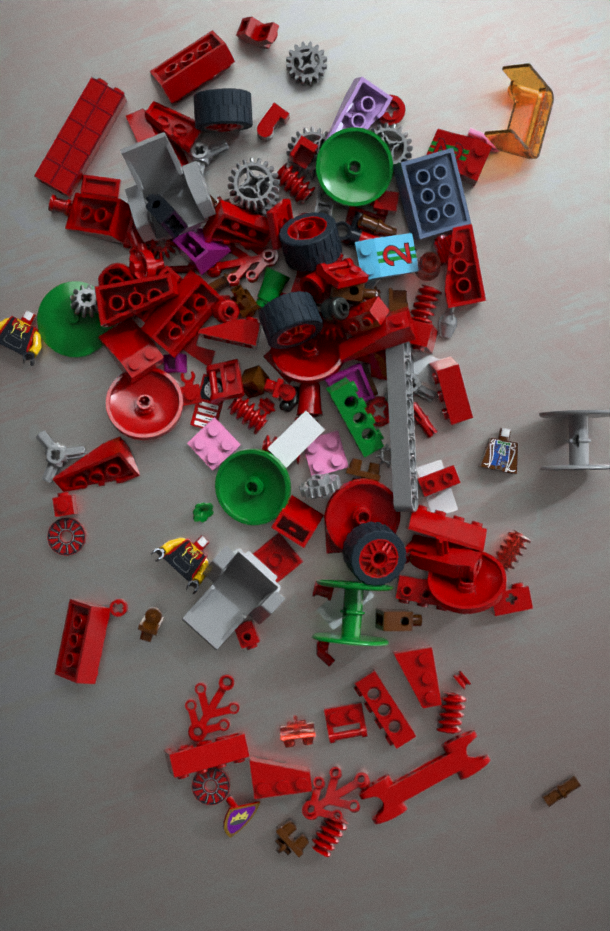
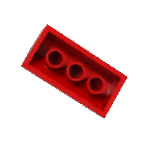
M212 30L149 72L167 99L173 103L181 100L190 91L198 89L202 83L212 80L222 70L230 68L231 64L235 63V60L227 44Z
M191 270L178 284L179 296L163 302L140 328L174 358L213 314L214 305L218 301L224 300L206 281Z
M419 504L416 512L409 513L405 526L406 529L435 538L437 536L441 537L444 534L449 542L484 551L487 529L482 528V523L472 521L469 524L464 522L465 518L456 515L453 518L446 517V512L436 509L434 513L427 511L428 507Z
M74 599L69 600L55 675L75 683H96L111 608Z

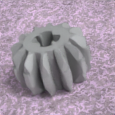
M90 284L87 286V289L81 285L80 291L77 289L73 290L74 295L70 296V301H72L71 308L75 309L76 315L82 312L83 318L86 317V314H89L92 318L93 312L99 314L95 289L91 290Z

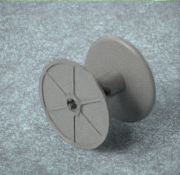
M567 410L539 413V416L542 418L568 419L569 439L566 440V443H569V465L542 466L540 470L610 469V465L607 464L589 465V442H591V439H588V418L610 417V410Z

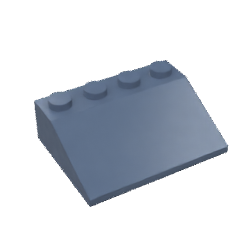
M453 148L393 164L408 229L412 233L413 240L446 232L454 227L471 224Z

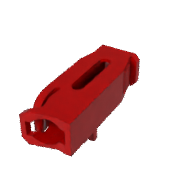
M414 534L411 542L405 547L406 553L410 552L408 557L406 554L405 564L410 562L421 570L453 578H465L475 581L482 566V552H475L464 546L449 543L448 538L444 534L441 537L437 536L436 539Z

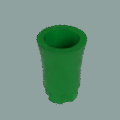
M266 267L264 278L257 294L256 303L262 308L272 299L279 297L290 277Z

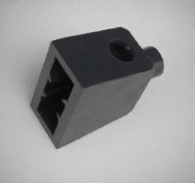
M149 194L146 197L145 202L147 204L145 208L173 239L177 238L188 227L176 210L160 194L156 196Z

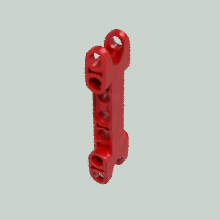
M475 730L466 731L445 741L441 745L445 753L392 781L390 775L386 774L372 781L367 789L361 790L358 793L361 800L377 797L383 802L382 808L371 818L374 824H381L401 815L408 809L404 801L457 773L459 779L463 780L484 768L491 761L488 754L471 757L466 752L468 745L477 737Z

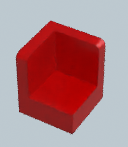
M301 136L291 151L289 160L303 169H307L318 151V145Z

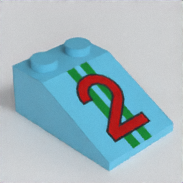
M412 233L355 242L359 267L369 275L367 282L419 272Z

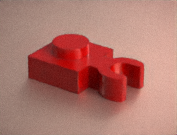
M191 371V379L186 380L184 373H181V380L185 383V386L180 387L183 395V406L202 403L200 386L193 383L196 378L193 371Z

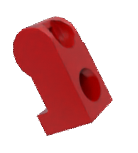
M274 102L257 126V135L260 140H271L274 136V130L280 122L286 124L290 119V113Z

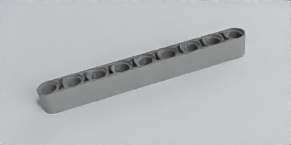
M406 342L386 349L393 502L396 512H416L418 509L410 342Z

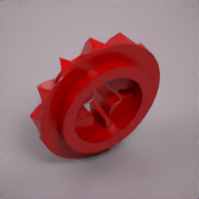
M390 95L393 97L390 106L396 110L393 111L392 117L389 115V112H385L378 119L384 125L385 123H388V125L400 123L405 116V104L396 95Z
M376 396L366 403L367 407L365 410L367 414L371 413L372 416L376 412L373 405L378 408L386 406L383 410L384 417H381V415L373 417L376 422L373 425L382 427L389 424V406L383 396Z

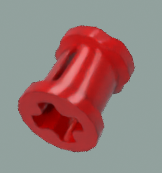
M53 194L49 201L48 210L51 212L53 210L61 212L68 216L72 200L57 198Z
M315 581L312 596L325 597L331 601L334 588L318 585Z

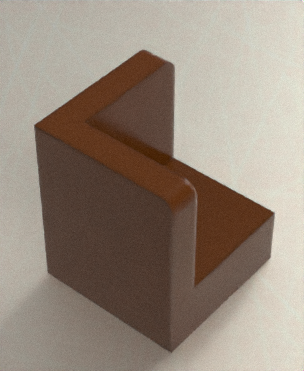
M388 288L389 312L408 306L406 290Z
M260 365L245 369L242 374L244 393L249 399L264 394L265 383L267 379H270Z

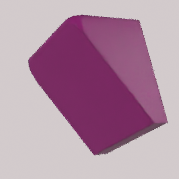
M179 353L175 358L170 354L163 355V365L166 373H187L186 354Z

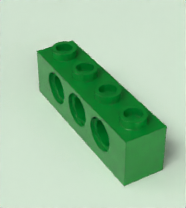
M345 377L326 388L364 458L384 447L382 442L384 437L379 429H375L373 424L376 422L371 413L367 414L365 410L367 405L362 397L359 398L356 394L359 390L354 381L350 382ZM352 397V401L349 404H344L346 398ZM361 413L359 419L353 420L355 414ZM369 429V433L362 436V432Z

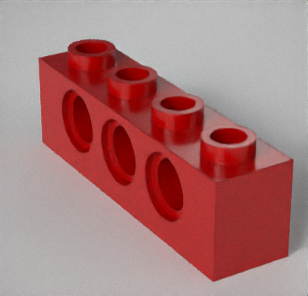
M374 668L354 681L356 686L353 688L359 697L363 695L365 698V707L369 713L373 712L377 717L374 721L379 729L384 728L387 735L385 738L390 746L394 744L396 749L416 737ZM370 689H377L378 695L371 698L368 696ZM381 705H387L389 710L387 713L381 714L378 712V708ZM393 721L399 723V727L396 730L389 729V724Z

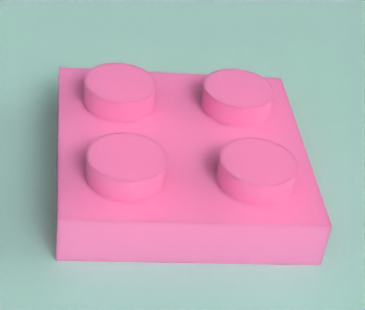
M215 417L187 443L212 471L219 467L241 446Z
M338 430L318 436L304 450L311 476L349 467Z

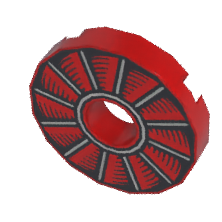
M65 517L56 520L48 530L47 539L49 546L60 555L69 556L76 554L86 543L84 526L74 518ZM65 531H69L72 534V539L69 542H65L62 539V534Z
M215 767L208 768L207 772L195 774L193 777L192 792L202 804L216 805L227 797L230 789V780L226 772L221 768L215 769ZM207 781H214L216 788L208 790L206 788Z

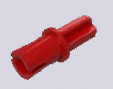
M413 402L416 425L420 426L428 439L438 431L434 428L428 419L429 416L425 415L418 403Z

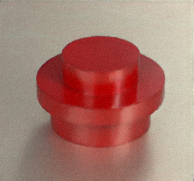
M267 397L265 399L260 398L258 406L270 415L272 411L276 410L274 408L275 403Z

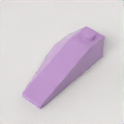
M355 78L342 101L325 141L332 134L345 128L358 127L368 129L385 113L393 97L365 78Z

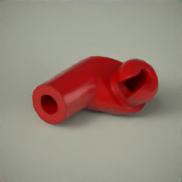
M318 640L316 655L330 667L335 661L328 654L330 643Z

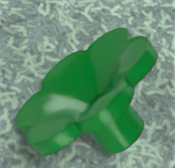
M203 502L196 504L192 512L194 515L193 520L195 522H205L208 517H211L214 513L212 503L206 504Z

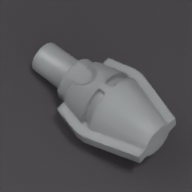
M447 307L444 315L440 316L438 321L439 336L452 337L457 327V317H454L455 314H453L455 307Z

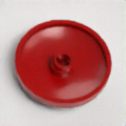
M318 333L310 341L288 349L270 347L273 362L285 377L295 382L312 384L324 381L338 372L344 364L340 359L338 345L347 340L346 334L343 333V339L337 336L334 341L332 337L327 340L325 335Z
M154 369L132 384L122 373L112 382L107 391L106 411L112 425L124 436L135 440H153L166 435L177 425L183 411V395L176 380L161 369Z
M367 478L355 479L340 486V489H337L330 497L324 514L326 531L331 540L340 549H343V543L348 533L354 527L359 526V524L371 521L380 522L388 526L396 534L401 518V512H396L394 509L393 492L381 482Z
M482 552V566L475 581L465 578H453L433 572L428 573V589L433 600L442 608L459 614H474L490 609L501 600L507 586L506 572L503 565L486 552Z

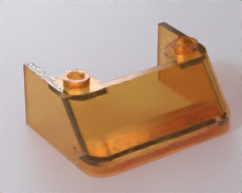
M530 63L503 66V72L511 80L508 86V95L514 101L507 130L485 131L484 135L499 151L526 159H537L541 152L554 103L553 91Z

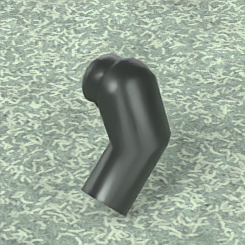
M293 386L296 395L292 400L280 402V410L290 412L298 404V386Z

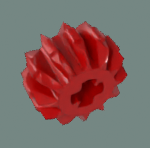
M173 238L159 240L164 242L165 247L163 248L157 246L160 245L159 241H154V239L145 242L146 246H150L148 250L153 252L154 258H157L159 255V258L164 259V255H166L167 259H170V252L176 254V250L173 249V247H176L172 241L174 240Z
M320 315L324 326L319 333L325 335L327 340L332 337L335 341L337 336L343 339V333L348 334L349 331L341 321L329 323Z

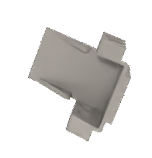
M165 132L120 150L136 185L125 189L135 226L144 242L151 239L159 241L172 238L145 208L147 204L145 199L149 194H154L155 196L160 194L188 225L181 234L201 227L202 223L208 221L207 217L216 214L204 175L197 161L181 166Z
M225 546L203 572L214 584L186 613L182 620L211 647L217 650L243 622L247 615L260 625L279 607L285 598L278 593L281 589V586L275 581L278 577L250 551L245 554L242 550L236 549L233 552L229 547Z

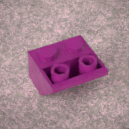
M203 228L186 232L172 240L179 254L201 275L231 251L221 241L205 242Z

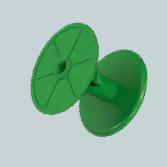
M316 580V583L321 586L344 589L343 609L340 610L343 613L341 632L314 633L311 638L347 645H389V641L385 638L361 634L362 615L365 614L362 611L364 590L391 591L393 586H372L359 581Z

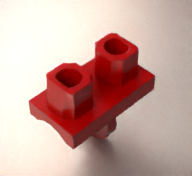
M278 378L277 382L267 379L264 391L272 394V397L277 401H280L281 398L284 401H290L296 395L295 388L290 384H286L283 379Z

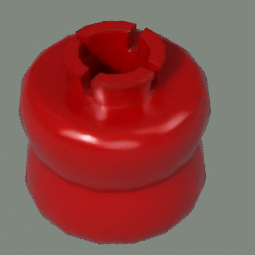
M230 299L218 301L213 308L214 318L220 323L234 321L240 313L237 303Z

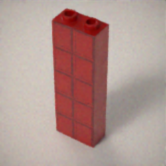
M90 78L34 175L39 182L69 199L72 198L83 178V174L87 172L127 103L125 93L116 87L112 89L101 78Z

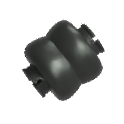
M338 296L325 300L321 305L322 317L329 323L345 320L349 315L348 302L343 297Z

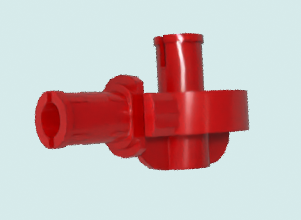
M138 230L128 231L126 236L131 245L129 250V269L137 279L156 276V271L164 269L163 259L154 258L146 244H142Z

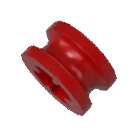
M123 599L114 600L110 604V612L116 617L124 615L128 610L126 601ZM115 603L124 606L122 607L124 609L122 613L121 611L115 612Z
M459 671L457 676H453L464 690L466 685H471L470 681L461 671Z

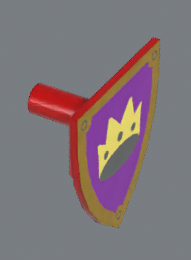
M232 796L228 797L226 802L230 808L223 821V829L226 835L231 838L246 826L256 813L261 803L260 801L238 806Z

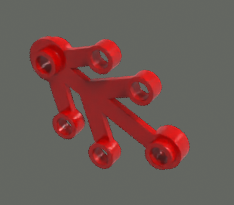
M229 242V244H225L226 246L232 245L229 248L231 250L229 253L239 259L217 262L214 268H210L206 272L210 277H217L222 270L239 267L235 273L228 275L229 285L237 286L245 273L248 282L255 283L266 267H273L277 264L279 255L272 248L264 250L261 247L243 246L244 249L252 250L257 254L256 256H250L235 247L233 242ZM253 264H258L254 270L248 271Z
M224 674L219 680L220 687L210 704H208L206 696V685L200 682L195 686V692L198 694L203 716L199 721L195 710L197 702L194 699L186 701L185 708L189 712L191 726L188 729V736L191 740L200 742L205 739L207 733L229 729L230 722L226 718L221 719L216 724H206L211 718L230 713L237 714L239 712L240 706L237 702H231L229 706L216 709L226 690H230L234 686L235 681L231 675ZM228 678L231 681V683L229 685H225L223 680ZM199 685H202L204 687L203 692H199L197 690V687ZM193 702L194 708H189L187 704ZM231 705H236V706H237V710H236V711H232V710L230 709V706H231ZM225 721L228 724V726L226 728H222L220 723ZM196 728H199L201 730V734H195L194 730Z
M338 767L331 768L329 772L331 779L326 796L320 801L319 797L321 789L325 787V781L322 777L314 778V790L311 800L307 801L302 807L303 816L308 820H315L320 816L331 819L335 823H340L343 820L342 812L340 810L328 811L323 809L328 805L357 813L360 810V804L357 800L347 801L340 798L356 788L361 790L367 789L370 786L369 776L366 773L360 772L356 774L352 782L336 790L338 780L342 777V772ZM334 771H339L337 776H333ZM360 777L365 778L362 783L358 782ZM317 781H322L320 786H316ZM356 803L357 807L355 809H351V805ZM310 807H314L313 812H308ZM339 813L340 818L334 819V815Z

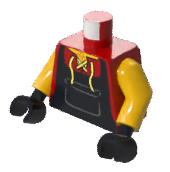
M25 310L21 320L11 316L0 321V344L22 355L23 364H25L26 360H31L30 366H34L35 358L42 348L41 335L37 328L31 326L36 315Z
M203 535L195 542L189 538L184 539L180 537L169 540L160 548L154 549L150 555L157 553L159 558L155 560L156 562L162 558L189 582L186 590L192 586L195 589L193 594H195L199 585L206 577L203 572L208 567L209 562L207 560L208 555L203 550L210 542Z

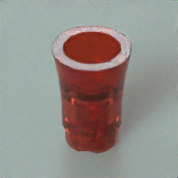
M427 252L417 259L419 272H415L419 279L431 281L439 275L441 260L436 253ZM430 262L432 264V267H429V265H426V263Z

